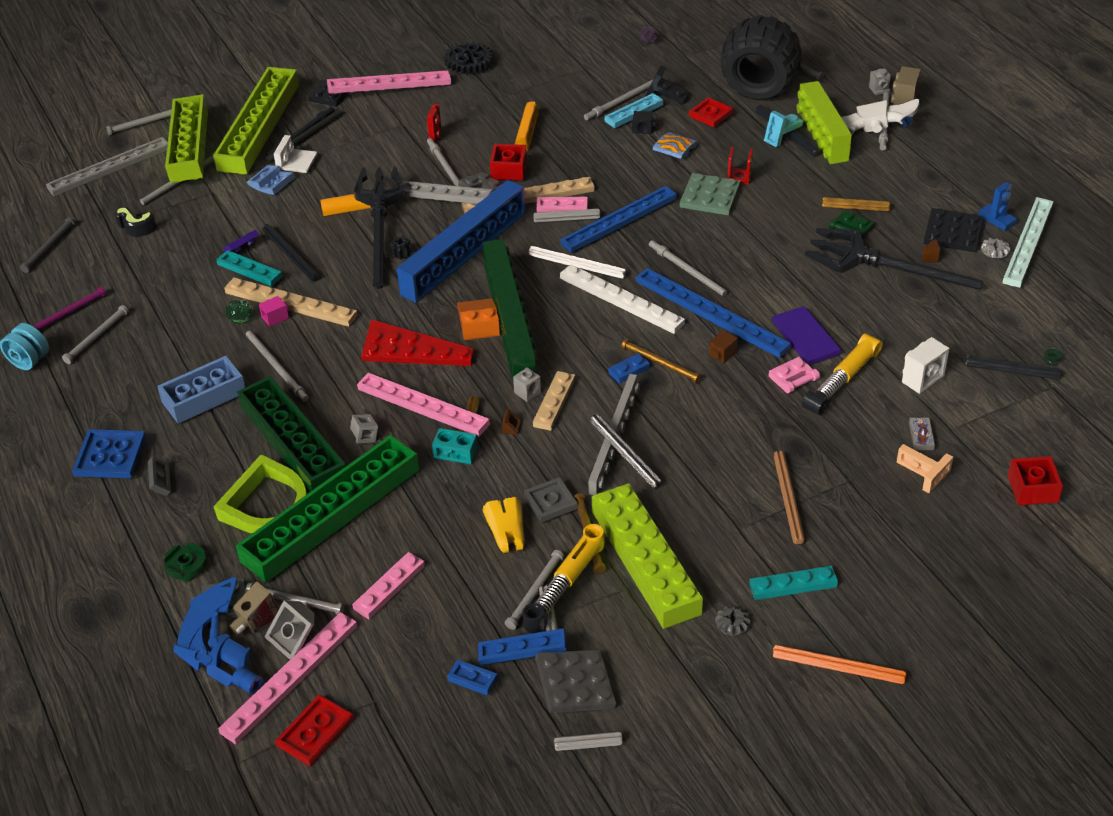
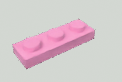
M537 197V213L587 209V197Z

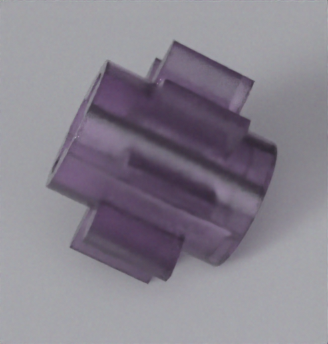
M650 26L647 28L643 27L639 32L641 34L639 38L646 44L649 42L653 43L657 39L655 36L657 32Z

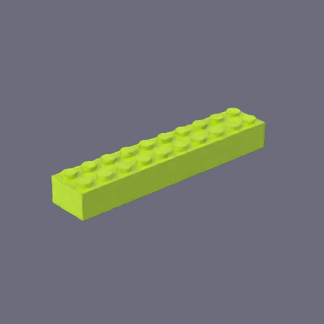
M267 67L213 155L217 171L248 174L299 86L296 69Z

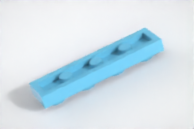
M652 93L606 115L605 122L614 128L619 127L633 119L634 111L650 112L662 106L663 99Z

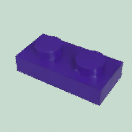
M255 229L228 244L223 250L225 252L229 250L237 253L242 250L241 246L244 244L249 246L256 242L255 238L259 236V233Z

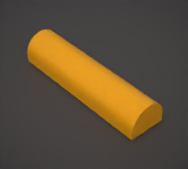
M535 101L526 104L515 140V145H526L527 151L529 150L539 115Z
M354 194L320 200L323 216L371 208V206L355 200Z

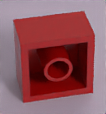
M494 144L490 159V176L497 180H523L527 164L526 145Z
M1051 456L1011 459L1007 476L1018 505L1059 502L1063 485Z

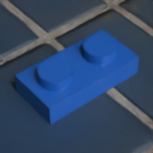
M638 353L608 368V371L620 384L628 379L629 374L638 375L650 369V363Z
M458 659L447 675L449 682L487 696L498 679L497 673Z

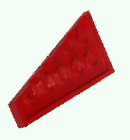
M371 319L361 357L362 361L471 366L474 352L471 347Z

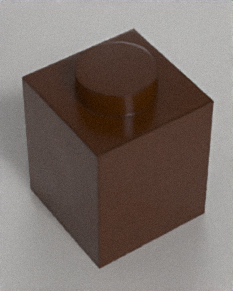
M725 331L720 332L709 342V356L725 363L737 352L738 338Z

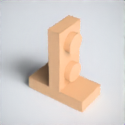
M904 444L899 448L897 463L925 477L922 490L928 493L951 471L953 456L947 453L939 462H936Z

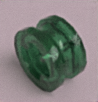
M1047 349L1043 361L1047 365L1056 366L1060 363L1062 353L1057 349Z

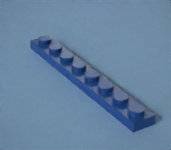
M664 186L560 239L561 245L572 253L675 200L676 193L667 186Z

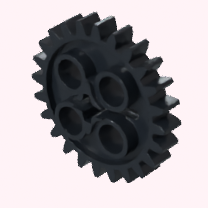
M461 42V45L455 44V47L451 46L444 53L445 66L451 69V71L456 70V73L461 71L462 74L468 72V74L471 72L476 73L477 70L482 72V69H487V66H490L493 60L492 50L489 47H485V44L480 45V43L475 44L474 42L471 44L469 42H466V44Z

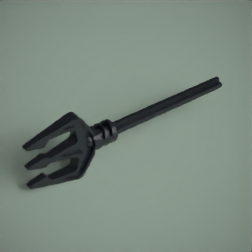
M395 166L391 173V179L396 181V188L384 189L382 182L383 173L380 167L376 171V182L372 190L362 189L363 182L368 180L364 167L354 188L355 200L371 206L370 214L374 218L373 287L377 286V289L384 285V218L387 216V206L403 199L405 196L404 186Z
M816 229V233L825 238L834 236L851 241L850 243L810 240V244L821 250H829L841 256L842 258L839 260L822 256L819 251H805L807 257L839 273L851 269L858 263L872 264V267L881 264L981 290L983 280L885 256L877 249H867L864 246L860 232L855 229Z

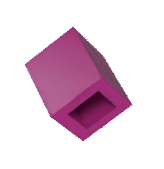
M279 296L259 303L261 317L269 327L289 319L287 312L289 311L286 301H282Z

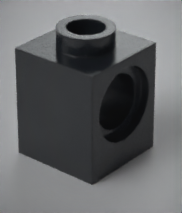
M634 111L632 133L651 134L652 128L656 126V118H653V112Z

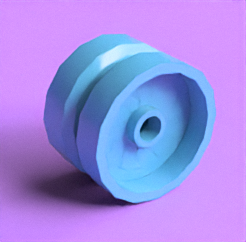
M26 323L17 325L11 333L7 334L0 341V348L4 356L13 365L22 370H30L38 360L42 359L49 352V345L45 337L36 328Z

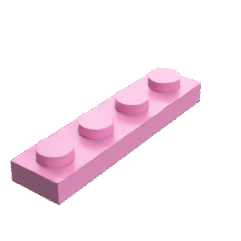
M408 552L352 604L353 610L370 619L425 567L424 561Z

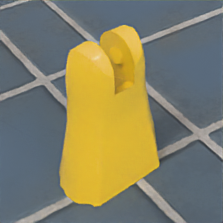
M517 497L504 499V512L500 500L487 502L483 506V513L500 550L503 553L509 552L508 544L514 543L517 551L522 550L525 539L521 501Z

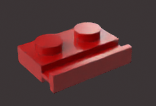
M433 104V108L430 109L427 115L428 135L435 144L438 138L441 137L442 131L439 104Z

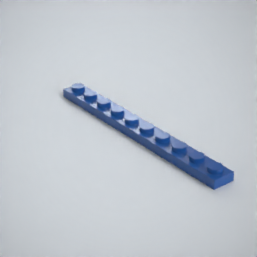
M648 268L636 276L637 283L778 358L791 349L790 342Z

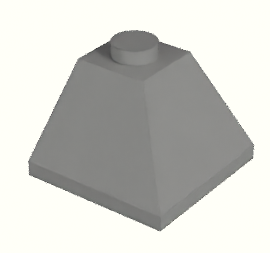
M284 600L265 638L291 660L300 651L314 625V612L300 601Z

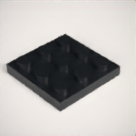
M932 208L923 244L927 245L933 240H937L939 247L976 253L983 216Z

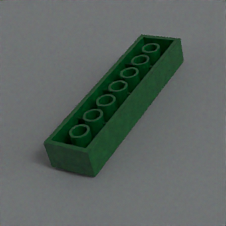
M271 376L237 391L241 409L288 467L299 475L309 493L346 467L344 461Z

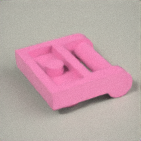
M800 357L769 371V377L786 393H791L795 388L820 378L819 372L816 369H812Z

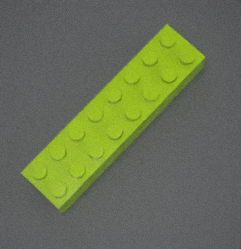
M204 94L177 98L172 101L165 163L170 183L203 178L208 108Z
M628 483L593 495L592 513L603 528V531L662 628L665 629L702 615V596L630 484Z

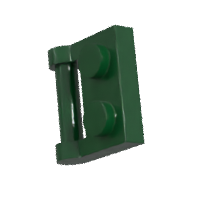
M846 210L829 223V229L858 230L862 239L874 228L873 221Z

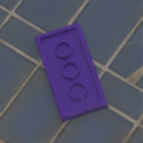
M804 306L772 316L774 325L808 365L841 355V349Z

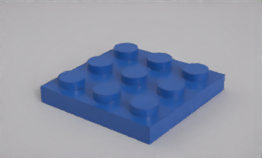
M88 429L72 470L73 475L77 477L132 478L146 439L145 431Z

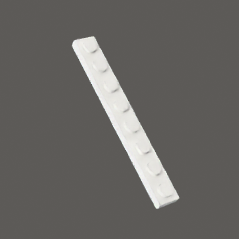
M572 264L560 273V279L673 334L685 325L684 318Z

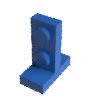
M1008 182L995 188L992 204L986 205L978 213V215L983 216V219L1004 231L1014 226L1017 222V218L1006 213L1012 186Z

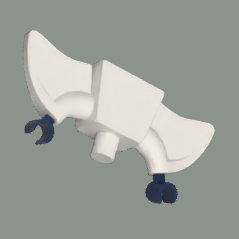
M919 99L889 107L887 100L856 107L857 113L841 118L851 134L861 128L865 132L873 131L878 133L882 129L888 128V122H899L903 124L905 129L907 124L912 126V117L919 108Z

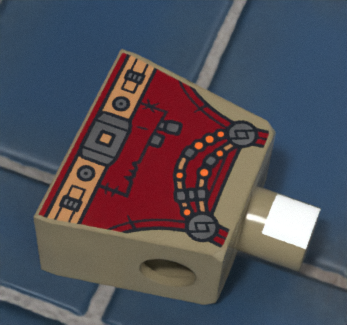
M255 582L234 605L233 609L238 618L230 627L238 635L246 627L255 634L270 624L279 611L272 594L260 583Z

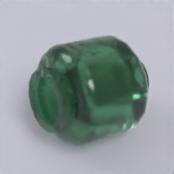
M231 300L229 305H226V318L231 323H247L249 318L253 316V307L249 306L246 300Z

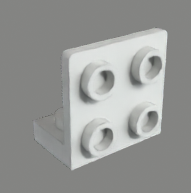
M284 135L274 152L275 164L280 167V170L307 173L317 156L315 151L294 149V144L289 135Z

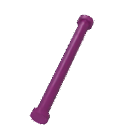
M100 286L97 288V291L33 325V327L39 331L95 299L106 296L104 288Z

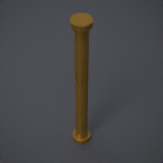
M625 339L622 343V349H628L636 354L639 353L641 356L691 379L693 383L697 384L701 379V373H694L632 344L628 339Z
M579 493L573 497L577 502V508L584 529L591 523L584 503L585 496ZM598 552L592 558L594 563L593 570L595 574H602L606 571V566L602 563Z

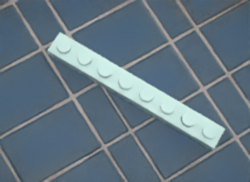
M1036 197L1003 278V284L1021 287L1052 209L1053 201Z

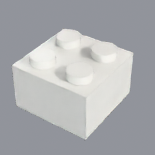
M931 337L925 342L920 343L915 349L910 350L905 356L902 383L920 394L945 375L949 348Z

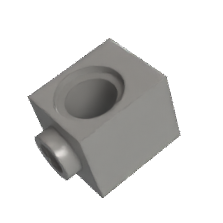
M525 368L513 377L514 393L526 402L541 393L540 376L529 368Z

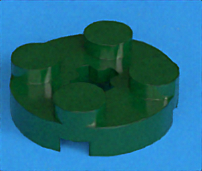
M187 543V546L180 547V544L176 545L164 557V566L167 574L183 582L192 581L207 566L203 548L194 543Z

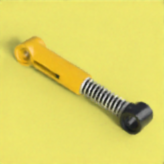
M866 333L863 334L858 345L834 369V373L816 391L809 390L802 401V407L815 414L822 415L827 408L830 397L844 383L849 382L871 357H877L882 349L883 341Z
M590 524L583 529V536L554 573V578L549 586H547L535 603L524 607L523 621L527 632L538 633L544 630L548 612H550L566 588L573 585L593 556L603 550L604 531L600 525Z

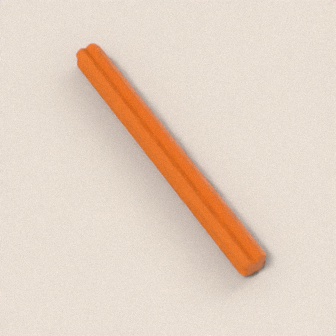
M775 645L773 650V657L899 684H904L906 672L898 669L781 645Z

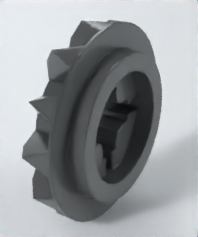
M725 606L723 610H718L715 618L716 626L727 635L743 634L750 626L749 613H745L743 607L737 609L735 606L732 608ZM732 616L735 617L734 625H731L730 619Z

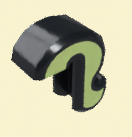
M121 207L115 211L118 226L120 228L125 227L126 233L130 236L140 237L146 235L156 227L153 212L136 218L128 207Z

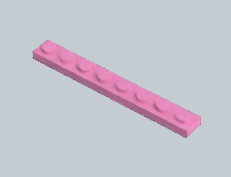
M449 71L327 79L328 92L334 94L451 84Z
M367 373L357 384L360 391L468 433L477 434L478 437L490 425V421L486 417Z
M340 612L218 728L219 733L234 744H237L357 628V622Z

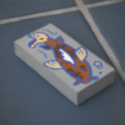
M910 418L909 426L914 450H934L935 444L930 419Z

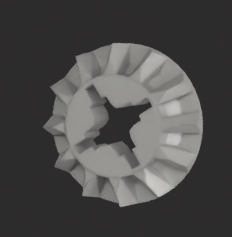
M989 238V240H984L981 250L988 257L1003 258L1009 254L1010 247L1009 243L1004 242L1003 239Z

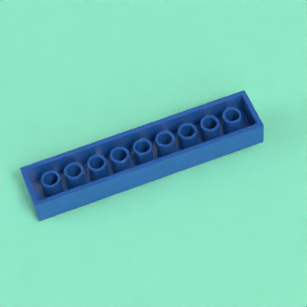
M507 180L409 259L397 267L400 295L417 303L483 249V242L493 241L525 215L524 187Z

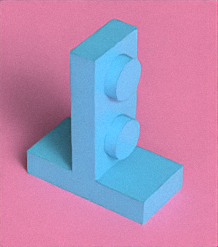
M772 111L764 141L774 147L780 146L783 134L801 127L803 120L794 114L784 116L777 111Z

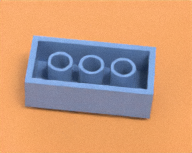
M224 356L157 387L163 405L175 421L181 423L238 397L237 391L245 388L243 376L231 361Z

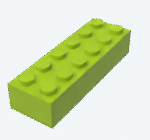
M819 81L800 84L797 112L802 116L803 122L806 123L808 131H811L813 139L818 143V147L822 150L824 157L827 158L830 164L849 161L852 134Z

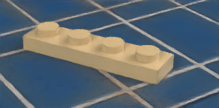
M557 371L533 420V427L552 431L575 382L574 374Z

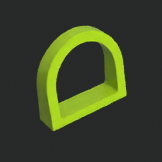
M260 455L215 504L214 510L218 521L245 532L254 533L275 517L256 518L237 510V508L265 477L292 487L297 493L294 503L307 495L305 485L299 475L293 470L264 455Z

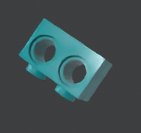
M439 428L432 443L434 458L471 464L478 449L477 434Z

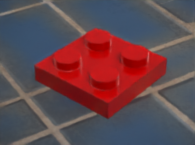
M709 97L689 111V117L711 127L717 126L733 114L732 107Z

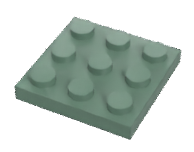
M692 173L681 198L680 208L729 215L740 188V181Z

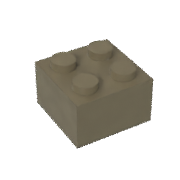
M901 67L900 72L896 74L893 84L892 104L900 105L916 99L920 69Z

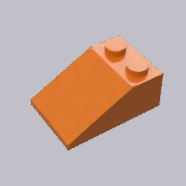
M492 298L457 303L464 340L500 336L497 309Z

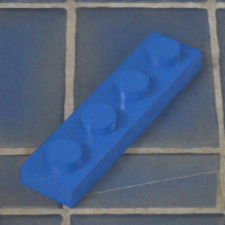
M563 628L478 642V661L480 665L535 657L537 653L566 652L565 630Z

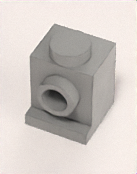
M885 68L871 71L869 88L875 95L884 94L885 92L889 93V72Z
M371 414L352 415L350 429L356 437V443H375L378 425Z

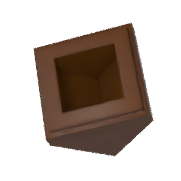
M933 240L924 247L923 262L938 263L940 247L937 240Z
M509 409L505 412L501 433L516 435L518 434L521 420Z

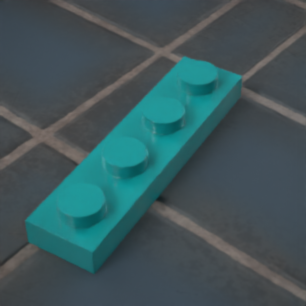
M229 250L217 259L219 266L271 287L283 277L281 271Z
M832 566L751 578L749 585L754 600L834 588L837 587L838 580Z

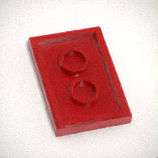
M318 694L275 740V745L311 767L354 720V714Z

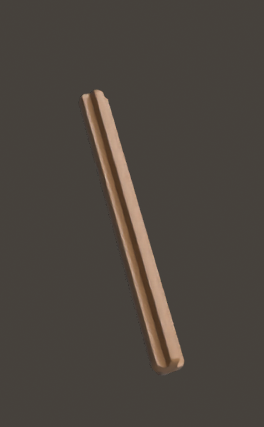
M776 451L774 453V461L793 543L796 545L803 544L805 538L785 453L783 451Z

